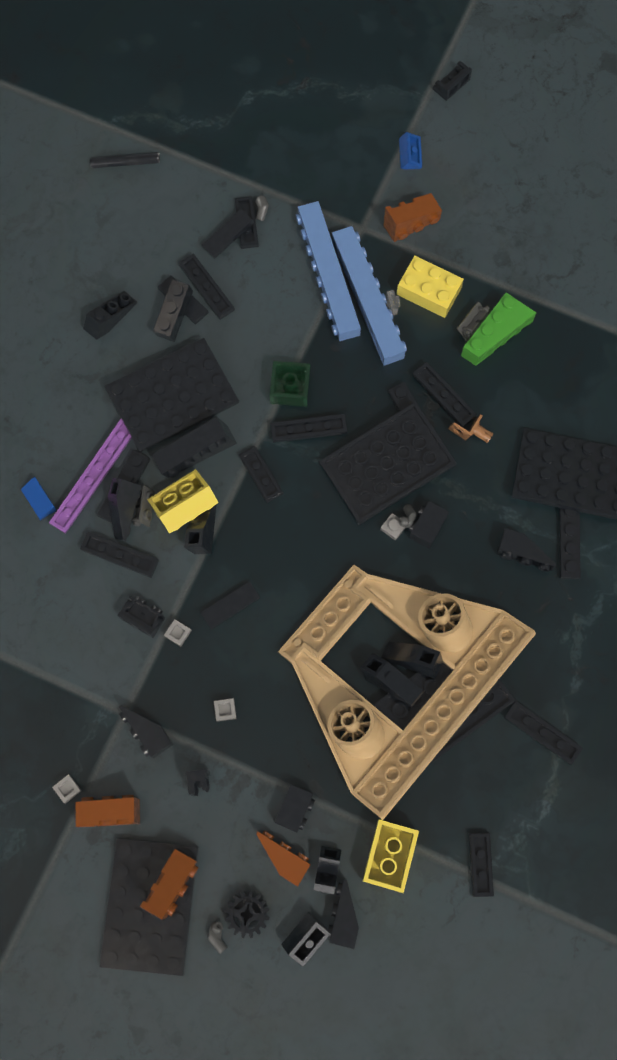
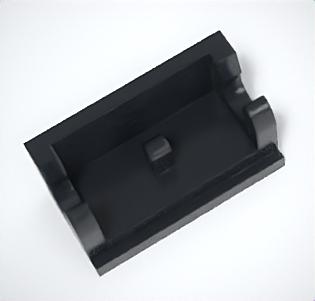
M461 61L457 63L458 66L441 81L437 80L433 86V90L445 101L470 81L472 69L468 68Z
M208 769L186 772L189 795L198 796V787H202L206 792L209 791V776L211 775Z

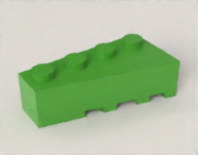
M505 293L465 344L461 356L477 366L497 348L503 346L511 337L517 335L527 325H530L535 318L536 312L508 293Z

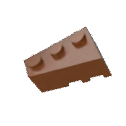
M432 193L413 198V202L405 204L404 201L400 202L399 206L391 208V206L385 207L384 227L394 242L403 240L409 234L419 232L425 226L433 225L440 220L442 209Z
M122 795V798L114 799V796H102V800H94V797H83L80 802H76V827L140 824V799L135 798L134 795Z
M174 849L162 869L157 882L151 887L149 896L146 901L142 902L140 907L161 920L167 918L168 915L172 916L178 906L175 904L179 896L183 897L188 888L186 883L189 877L193 878L199 869L196 866L198 861L182 851Z

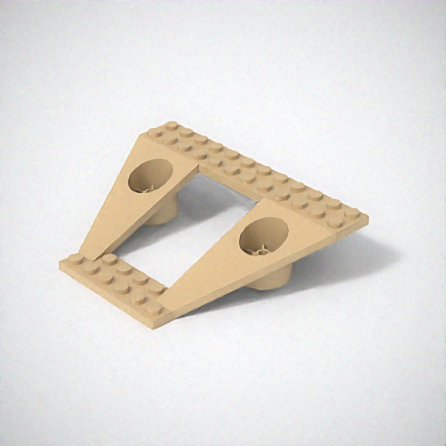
M353 565L278 652L292 663L351 794L383 820L536 633L535 630L504 610L460 599L451 594H441L370 575ZM370 603L421 645L440 651L443 663L453 670L404 730L400 729L321 662L323 657ZM456 620H459V622H458V624H457V626H456V625L454 624V622H455ZM435 624L433 629L430 631L429 625ZM366 716L371 719L368 722H363ZM366 727H369L368 731H367L366 734H365V733H364L365 728H366ZM340 731H345V733L340 738ZM349 736L352 737V742H345Z

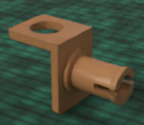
M481 414L474 420L469 430L464 429L455 422L448 428L464 440H467L474 434L485 441V443H488L493 436V432L479 425V421L483 416Z

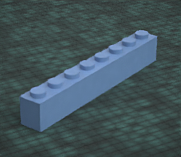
M319 201L298 206L296 220L298 225L302 226L303 241L306 240L308 244L306 245V251L313 260L311 261L313 272L316 271L318 275L316 277L317 285L319 288L322 287L323 290L321 297L323 303H327L328 309H326L328 319H332L334 324L332 325L333 334L338 336L339 341L360 336L361 327Z
M352 226L332 232L333 246L383 365L404 359L405 351H407L406 344L400 340L399 328L392 321L393 314L391 309L386 307L387 301L384 293H380L379 281L372 274L373 267L371 262L366 260L367 253L365 248L361 247L359 243L360 236L358 232H355Z

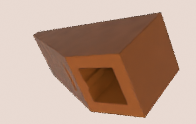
M265 830L263 833L257 832L256 835L279 875L298 887L311 865L308 863L309 858L300 852L297 855L290 852L292 847L282 841L280 844H277L273 841L274 836Z

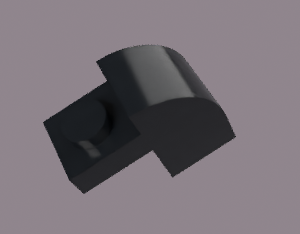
M321 846L314 891L334 894L341 849Z

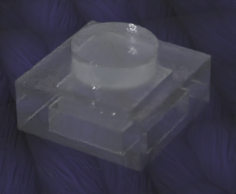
M394 290L387 291L388 309H391L392 314L395 315L398 312V307H400L399 296H395Z

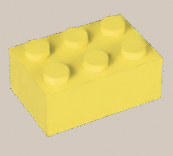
M414 256L398 284L397 295L445 318L462 288L464 279Z
M196 469L147 499L169 534L219 503L210 486Z
M378 820L362 881L404 893L419 831Z

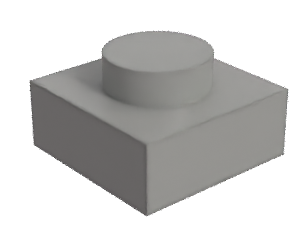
M392 513L380 530L396 541L405 527L399 525L401 519Z
M174 619L164 636L181 647L192 630Z
M234 698L214 701L217 722L237 719Z
M69 774L52 787L65 804L82 791Z

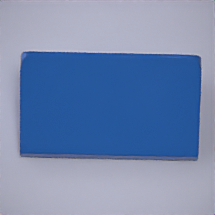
M406 132L399 138L401 169H421V137Z
M36 477L32 478L21 489L40 520L56 511V508Z

